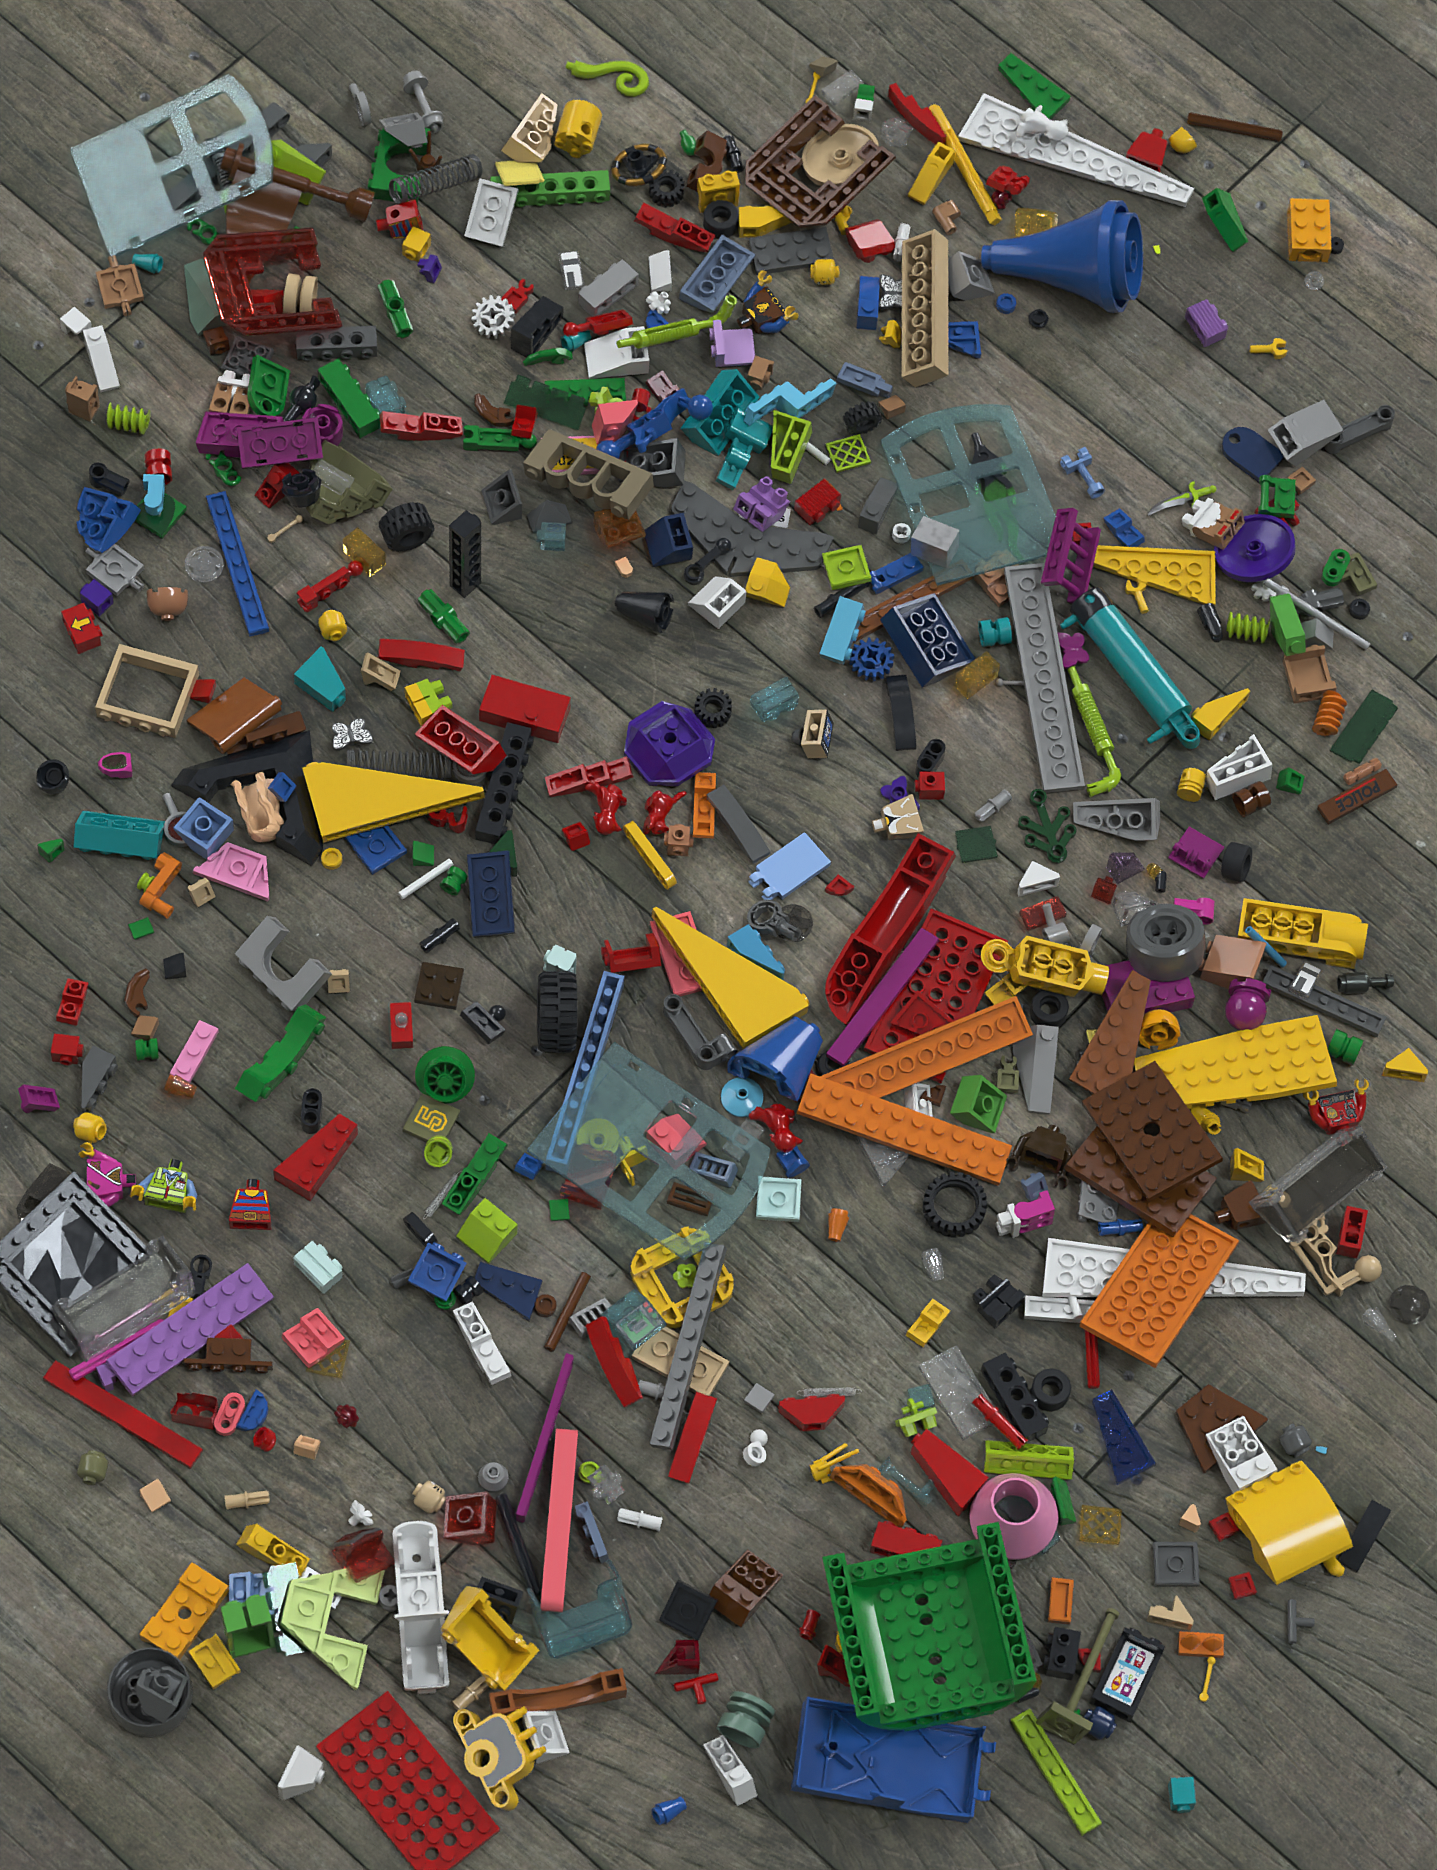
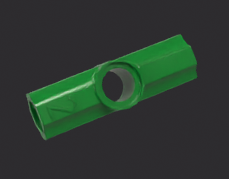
M389 279L384 280L378 285V291L386 308L387 317L391 321L397 337H408L413 333V328L404 308V301L398 293L395 282Z
M427 589L421 593L418 602L429 613L433 624L438 629H443L455 644L465 641L470 635V631L457 618L453 607L448 603L445 604L432 589Z

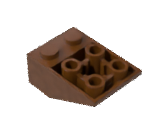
M747 1550L714 1584L709 1595L718 1599L715 1609L742 1628L775 1588L783 1574L750 1550Z

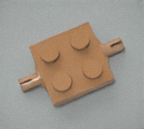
M112 255V257H108L110 267L96 272L105 309L121 306L123 315L127 316L128 312L129 316L132 314L129 304L144 301L142 288L135 264L118 265L116 256Z

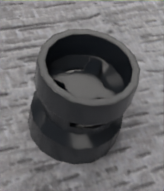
M470 1275L464 1280V1284L457 1285L453 1292L458 1300L466 1305L472 1302L474 1296L481 1295L483 1288Z

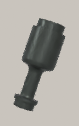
M1365 972L1343 973L1337 977L1338 991L1344 994L1366 993L1370 986H1385L1386 989L1394 986V977L1389 974H1385L1384 977L1369 978Z

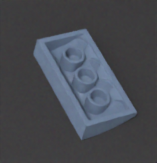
M721 235L680 290L679 299L698 309L713 313L754 259L755 254Z

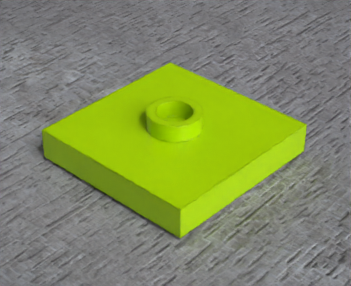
M862 545L822 553V559L832 590L871 582V575Z

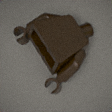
M1049 1125L1048 1128L1038 1126L1035 1131H1030L1019 1137L1012 1151L1014 1153L1013 1156L1006 1159V1168L1010 1162H1014L1016 1164L1013 1167V1172L1016 1171L1020 1156V1160L1055 1174H1058L1060 1171L1061 1174L1055 1181V1187L1057 1188L1059 1180H1063L1065 1182V1189L1069 1184L1067 1173L1070 1174V1172L1065 1170V1166L1073 1154L1070 1146L1066 1144L1067 1137L1060 1133L1058 1126Z

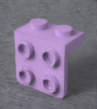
M713 320V328H709L710 340H713L714 344L711 345V356L715 357L716 367L752 365L755 357L752 330H722L721 320Z

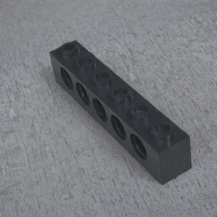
M467 510L449 525L450 587L463 598L467 597L481 584V520L477 515L471 514Z
M507 722L501 746L507 756L493 770L475 830V840L496 844L508 831L506 822L507 820L511 821L513 814L511 805L512 802L516 803L519 792L516 788L518 784H522L524 772L521 771L523 766H527L529 759L527 750L528 748L532 749L534 736H531V728ZM512 747H520V749L513 750ZM512 764L515 765V767L508 768L507 765ZM504 782H507V783H509L510 785H508V786H503V785H501V784L504 783ZM502 800L505 803L498 804L496 801ZM493 818L499 819L498 822H492L490 820Z

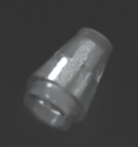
M938 1248L923 1251L921 1260L931 1280L938 1281L943 1279L942 1253L939 1252Z

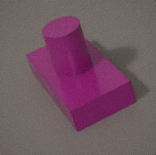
M24 1084L18 1088L22 1101L21 1108L25 1113H30L34 1109L55 1112L60 1108L55 1089Z

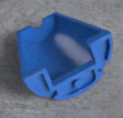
M793 1016L786 1023L733 1055L727 1064L728 1073L746 1080L750 1075L749 1070H752L775 1080L780 1095L798 1101L823 1042L819 1034L820 1029L814 1023L808 1024L800 1018Z

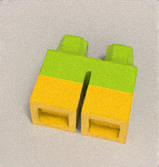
M428 679L405 687V698L412 711H414L420 726L441 705L452 709V701L449 696L441 699L437 697V695L444 693V687L440 680L430 683Z

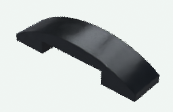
M886 676L887 693L890 699L894 727L896 751L916 749L915 723L907 676Z

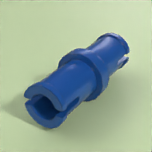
M1117 1219L1113 1222H1099V1236L1112 1234L1124 1236V1233L1142 1232L1143 1223H1140L1142 1219Z

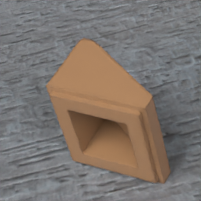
M897 395L878 402L887 419L904 413L906 409L905 403Z
M139 1015L131 1035L149 1041L150 1038H153L158 1028L159 1019Z

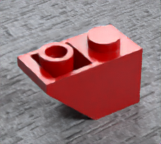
M289 463L273 465L255 496L264 505L271 508L285 497L282 493V479L289 473L295 475L299 472Z

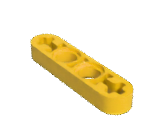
M631 821L624 825L623 831L663 887L668 890L676 885L675 876L637 824Z

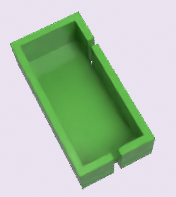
M265 1595L249 1596L242 1603L236 1600L229 1601L224 1604L225 1606L221 1607L224 1633L230 1655L233 1659L275 1648L272 1619Z

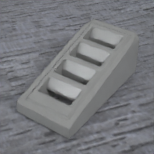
M606 1298L569 1317V1323L581 1339L586 1337L588 1332L580 1320L583 1319L586 1324H589L588 1315L593 1320H596L597 1316L594 1314V1311H597L600 1316L607 1317L608 1322L618 1315ZM604 1306L609 1314L605 1315L600 1307Z

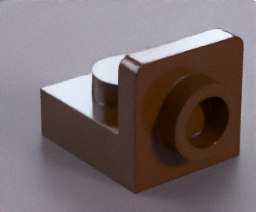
M222 326L203 331L210 355L222 354L230 350L229 339L225 335Z

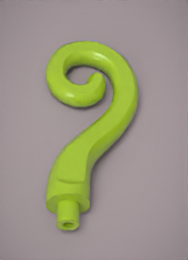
M576 60L575 63L568 61L565 69L572 71L571 75L583 79H593L613 72H628L617 77L616 87L621 94L629 97L640 96L649 86V78L646 71L639 65L628 61H612L590 65ZM633 75L638 78L639 84L636 87L630 88L624 85L625 82L633 80Z

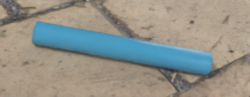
M1251 926L1245 929V933L1252 940L1267 943L1264 951L1280 967L1286 966L1287 961Z

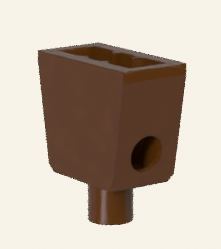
M1252 1180L1225 1195L1221 1201L1222 1209L1214 1212V1217L1218 1224L1229 1221L1233 1230L1265 1224L1269 1218V1213Z

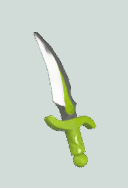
M1192 481L1189 484V492H1182L1179 495H1173L1160 501L1149 511L1148 515L1168 507L1185 504L1189 500H1193V506L1199 497L1215 493L1217 489L1214 485H1211L1210 487L1195 490L1193 488L1195 482Z

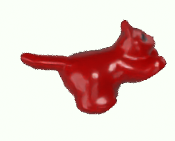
M658 790L646 800L645 810L649 811V816L646 817L644 822V835H647L650 831H652L653 835L669 831V827L665 824V818L673 805L687 794L686 791L678 792L672 798Z

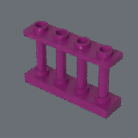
M1074 507L1057 509L1041 584L1044 586L1061 585L1069 591L1067 602L1070 604L1074 603L1079 596L1088 591L1101 533L1099 527L1083 528L1076 522L1078 510ZM1073 531L1081 536L1079 545L1072 541ZM1069 549L1077 554L1075 564L1067 559ZM1065 567L1073 572L1071 582L1063 577Z

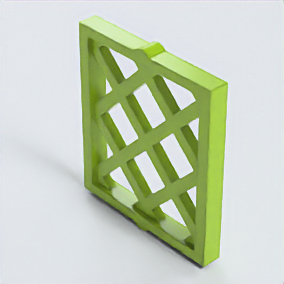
M860 434L829 442L825 445L836 473L871 464ZM857 440L860 441L861 448L855 446ZM844 444L850 446L848 451L841 449ZM830 448L837 450L835 455L831 453ZM853 448L859 450L857 455L850 453ZM839 452L846 454L844 459L837 457ZM862 452L865 454L866 459L859 457ZM848 456L855 458L853 463L846 461ZM835 459L842 462L839 467L836 465Z

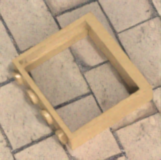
M119 644L95 706L96 716L104 718L105 721L118 722L125 727L133 726L144 732L151 731L158 733L162 737L166 735L176 738L195 682L199 677L198 665ZM122 662L186 679L171 722L106 704Z

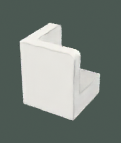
M75 307L60 318L61 330L66 334L72 331L78 335L81 331L92 328L91 321Z

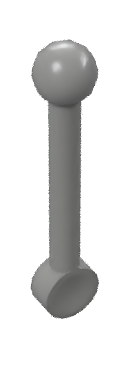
M1000 678L995 682L997 686L1024 685V681H1004Z

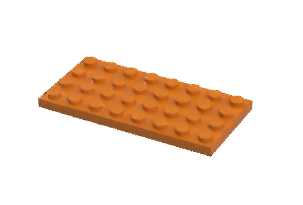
M1192 1214L1174 1237L1148 1222L1081 1320L1079 1327L1156 1369L1238 1246L1239 1240Z

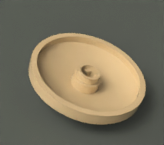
M844 124L833 136H829L823 130L818 132L808 141L802 154L803 167L807 177L819 186H822L829 179L839 187L864 163L858 158L856 152L869 140L879 146L876 137L866 128L853 124Z

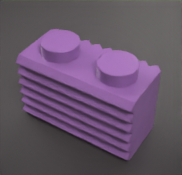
M1205 299L1187 308L1185 319L1204 347L1226 338L1227 323L1224 319L1221 320L1214 304H1210Z

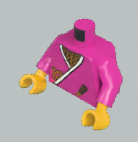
M85 1142L80 1145V1147L85 1148L86 1152H79V1156L81 1158L89 1156L90 1158L87 1159V1185L108 1207L112 1206L123 1198V1187L136 1185V1174H123L122 1163L105 1153L93 1149L91 1143Z

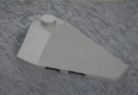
M1156 798L1073 802L1074 823L1135 841L1157 840L1160 826V801Z
M1034 1025L1030 1027L1033 1036L1014 1043L1012 1053L1017 1058V1070H1019L1028 1112L1050 1115L1058 1027Z

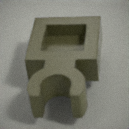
M1005 1056L1001 1057L1000 1066L1002 1069L997 1070V1088L1002 1092L1018 1093L1019 1070H1013L1017 1063L1016 1056H1013L1011 1064L1005 1062Z

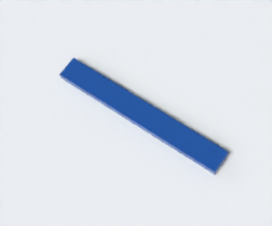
M226 491L207 495L208 507L249 637L269 632L267 620Z

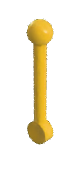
M816 72L813 73L814 81L809 97L805 101L806 103L813 97L817 81L821 78Z
M1212 1656L1207 1659L1208 1668L1203 1692L1199 1696L1202 1702L1208 1700V1685L1212 1666L1216 1662Z

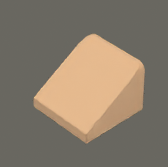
M159 1479L139 1490L140 1496L151 1512L156 1511L171 1501Z

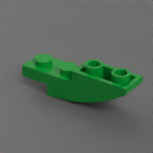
M488 1133L467 1168H464L442 1205L461 1215L497 1167L496 1163L507 1148V1143Z

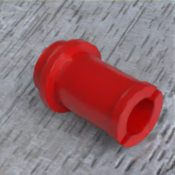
M807 1610L803 1625L799 1628V1636L801 1638L812 1640L816 1636L815 1629L821 1616L819 1612Z

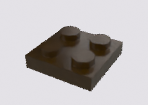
M422 962L414 1003L456 1010L464 968Z

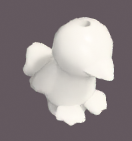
M1041 105L1035 111L1031 108L1027 109L1020 118L1023 123L1018 125L1016 131L1017 138H1021L1024 133L1038 134L1045 132V137L1054 141H1060L1068 135L1067 119L1062 121L1049 120L1041 113Z

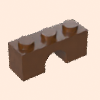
M708 130L697 138L694 155L700 157L705 165L699 162L690 170L686 187L698 192V178H702L707 174L718 175L723 169L722 160L727 152L725 148L726 139Z

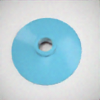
M740 1077L734 1078L724 1085L721 1092V1103L724 1109L731 1115L748 1117L756 1107L761 1108L763 1104V1091L759 1084L750 1078H746V1080ZM745 1092L746 1096L742 1097L739 1093Z

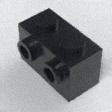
M481 1577L477 1588L483 1589L489 1596L487 1600L491 1602L490 1606L506 1623L512 1624L524 1591Z
M1054 1627L1053 1633L1048 1634L1046 1646L1050 1647L1049 1655L1045 1654L1043 1668H1047L1046 1676L1072 1681L1075 1674L1081 1631Z

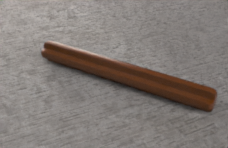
M1192 112L1188 114L1187 118L1188 124L1269 140L1281 141L1283 131L1279 129Z

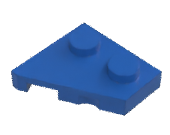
M978 321L948 322V347L975 358H981Z

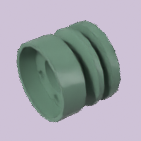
M734 1691L730 1696V1702L726 1705L729 1712L722 1714L717 1730L737 1744L749 1748H759L765 1736V1731L762 1727H769L770 1719L773 1718L775 1710L767 1702L756 1696Z

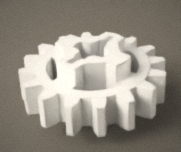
M490 295L489 300L483 297L482 304L476 303L478 309L472 310L475 316L471 318L473 323H475V329H479L480 335L485 333L487 338L494 335V338L497 339L499 333L505 336L504 331H511L509 325L515 324L514 319H512L516 317L514 311H512V304L508 305L507 299L502 301L499 295L496 299H493V296Z

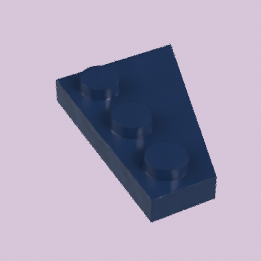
M480 1262L475 1279L479 1282L483 1291L493 1298H497L506 1304L509 1309L515 1310L530 1322L535 1301L542 1286V1280Z

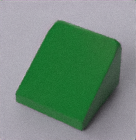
M1290 767L1283 769L1279 772L1276 789L1301 794L1305 776Z
M61 838L37 845L39 854L49 863L65 851L64 842Z
M413 841V866H434V845Z

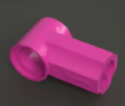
M1174 898L1173 904L1181 905L1195 912L1202 920L1203 925L1213 923L1214 900L1210 898H1199L1197 900Z

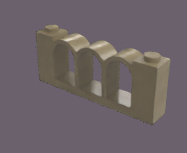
M548 429L523 462L525 475L530 479L540 482L546 480L554 488H566L569 486L571 494L581 499L593 497L597 506L603 509H611V513L615 516L623 517L627 520L630 519L654 487L652 473ZM563 455L575 459L566 471L559 473L551 471ZM587 465L599 470L591 481L587 483L576 482ZM611 475L624 480L615 492L607 494L600 492Z

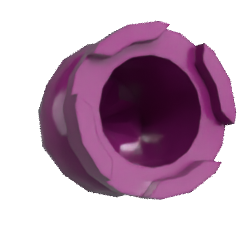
M1246 978V982H1238V979L1232 980L1228 990L1231 997H1229L1225 1006V1018L1231 1027L1238 1031L1245 1029L1253 1030L1261 1026L1267 1014L1265 1003L1270 999L1271 989L1267 990L1265 983L1251 978Z

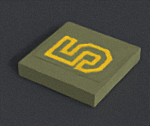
M422 1093L403 1127V1132L425 1142L436 1135L448 1137L460 1115V1110Z

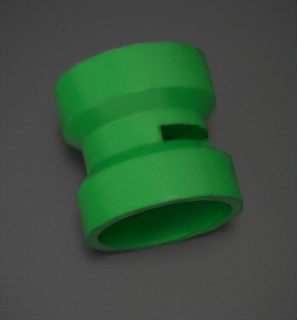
M451 866L447 871V877L442 879L440 887L448 894L457 896L461 890V884L466 882L468 875L460 868Z
M150 1038L149 1041L135 1040L137 1061L144 1060L145 1058L159 1059L157 1038Z

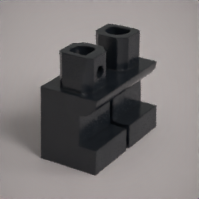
M994 1274L986 1283L992 1292L987 1294L982 1288H979L973 1293L972 1299L978 1305L977 1311L996 1329L1024 1303L1026 1295L1020 1289H1015L1007 1278L1002 1280Z

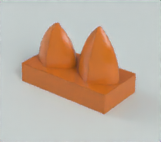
M1179 1631L1178 1655L1223 1658L1224 1634Z

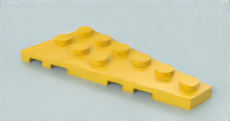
M1097 546L1093 564L1095 568L1136 582H1144L1148 586L1203 605L1208 603L1216 605L1215 551Z

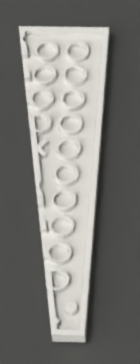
M985 93L958 136L959 141L1183 207L1186 206L1194 191V188L1069 131L1067 137L1060 141H1054L1045 137V132L1038 134L1024 133L1021 138H1017L1016 131L1018 125L1023 123L1020 118L1024 111Z
M1048 1238L1042 1297H1098L1130 1249ZM1226 1263L1204 1297L1303 1296L1306 1273Z

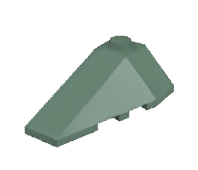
M201 258L184 265L190 322L197 335H203V331L220 326L223 327L235 322L234 309L226 293L204 260Z

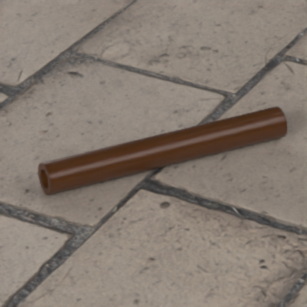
M581 1272L544 1346L546 1350L554 1352L569 1322V1317L572 1316L591 1278L589 1274Z

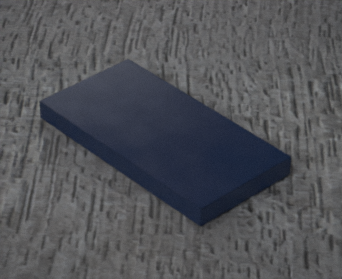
M509 850L467 855L473 938L515 934Z

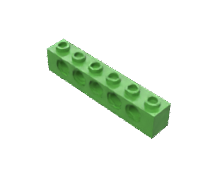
M608 170L542 174L544 182L539 184L510 186L519 189L514 205L518 207L610 201ZM500 176L490 177L491 182L503 185Z

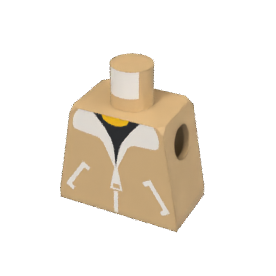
M913 794L884 806L881 810L882 818L872 821L874 832L886 830L889 840L915 838L918 833L923 835L924 832Z

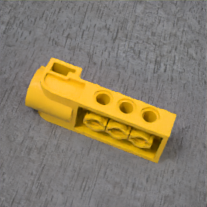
M1244 898L1238 938L1252 940L1245 933V929L1251 926L1278 953L1326 960V965L1355 969L1356 959L1363 960L1368 924L1362 923L1359 917L1348 913Z

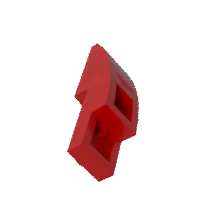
M644 202L634 220L650 229L651 235L691 250L707 252L715 237L714 234L682 217L677 220Z
M382 411L380 414L381 433L396 434L398 439L431 441L452 439L463 435L461 417L423 412L421 416Z

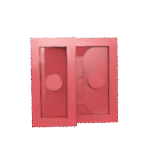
M319 1308L301 1317L300 1323L282 1333V1339L308 1369L335 1350L345 1339Z

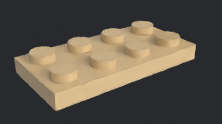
M653 1320L652 1324L656 1328L641 1339L632 1354V1359L668 1378L680 1334L662 1324L658 1325ZM701 1346L689 1390L694 1393L699 1392L710 1396L730 1361Z

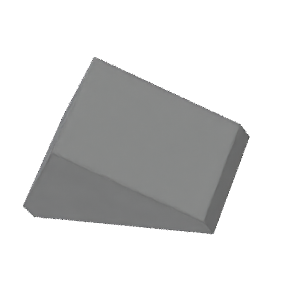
M1317 618L1301 623L1305 633L1306 647L1325 645V649L1332 650L1333 629Z

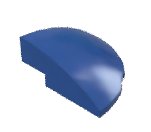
M84 487L77 506V510L80 513L77 528L89 547L103 553L128 531L141 509L132 502L118 499L113 494Z

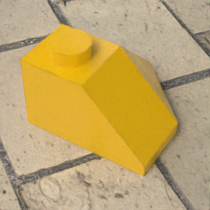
M756 558L745 588L746 597L785 608L790 586L777 563Z

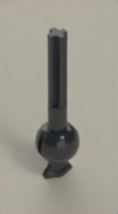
M312 375L310 383H307L306 386L300 385L291 391L289 396L291 407L284 415V421L296 420L301 413H305L309 408L312 409L316 406L317 395L315 391L321 383L316 376ZM267 459L257 460L259 463H267Z

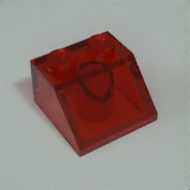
M487 1491L445 1496L443 1538L470 1545L495 1543L497 1501Z

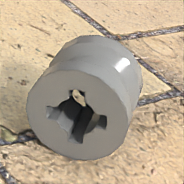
M394 1585L383 1587L379 1594L381 1607L389 1612L396 1611L398 1609L397 1587Z

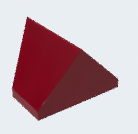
M676 1640L675 1646L654 1675L699 1674L700 1655L698 1640Z

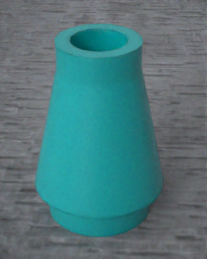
M134 254L132 264L151 273H156L162 270L163 257H160L158 254Z
M587 330L578 332L576 336L568 337L564 335L560 338V342L563 348L573 352L584 343L590 341L591 334Z

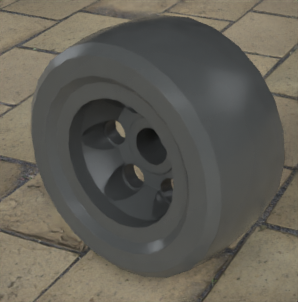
M1157 904L1140 910L1129 921L1126 931V952L1131 966L1140 975L1156 981H1175L1190 976L1201 966L1206 948L1205 929L1202 920L1192 910L1176 904Z
M141 1648L128 1653L115 1665L108 1679L107 1700L113 1717L129 1733L140 1737H158L172 1732L185 1720L192 1705L193 1685L187 1668L172 1653L160 1648ZM169 1666L187 1676L188 1679L177 1707L167 1721L162 1723L144 1712L140 1700L136 1704L131 1703L130 1700L134 1696L138 1697L135 1687H132V1685L138 1681L142 1670L151 1669V1671L160 1670L161 1667Z

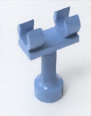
M1085 447L1078 449L1079 453L1077 455L1079 460L1073 463L1068 455L1061 457L1060 464L1067 475L1074 471H1079L1089 487L1087 492L1092 499L1100 497L1105 492L1100 482L1095 483L1085 468L1092 461V456L1089 455Z

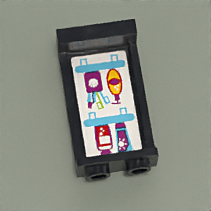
M1124 1628L1100 1682L1095 1689L1090 1704L1096 1707L1100 1706L1111 1714L1131 1723L1165 1646L1158 1639L1152 1637L1149 1639L1141 1635L1142 1633L1137 1629Z

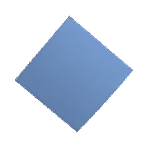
M276 1572L229 1574V1601L236 1600L242 1603L249 1596L265 1595L271 1618L277 1617L278 1574Z

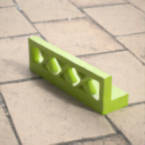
M985 1441V1473H1017L1034 1477H1058L1060 1479L1072 1480L1074 1465L1073 1447L1026 1443L1024 1446H1021L1020 1450H1017L1011 1442Z

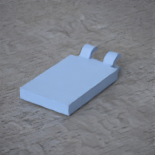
M804 832L756 866L757 872L749 876L751 880L748 883L753 888L763 881L769 885V887L762 891L764 894L762 896L763 900H772L776 896L784 899L831 865V861Z

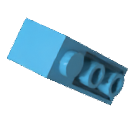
M748 924L728 936L727 946L730 950L784 981V966L780 961L774 959L772 950L768 945L762 943L761 936L756 929H752Z

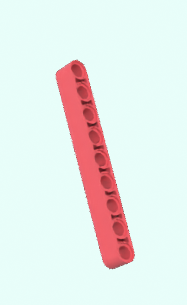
M556 1428L540 1611L563 1613L578 1430Z

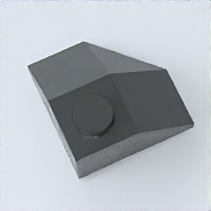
M169 1666L161 1667L160 1670L151 1671V1669L142 1670L135 1690L144 1712L165 1723L177 1707L188 1677Z

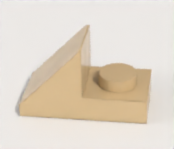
M366 653L361 668L364 684L368 685L376 682L390 691L396 689L401 671L372 654Z
M1177 1596L1174 1598L1171 1611L1164 1606L1150 1607L1147 1616V1622L1186 1631L1191 1630L1194 1622Z

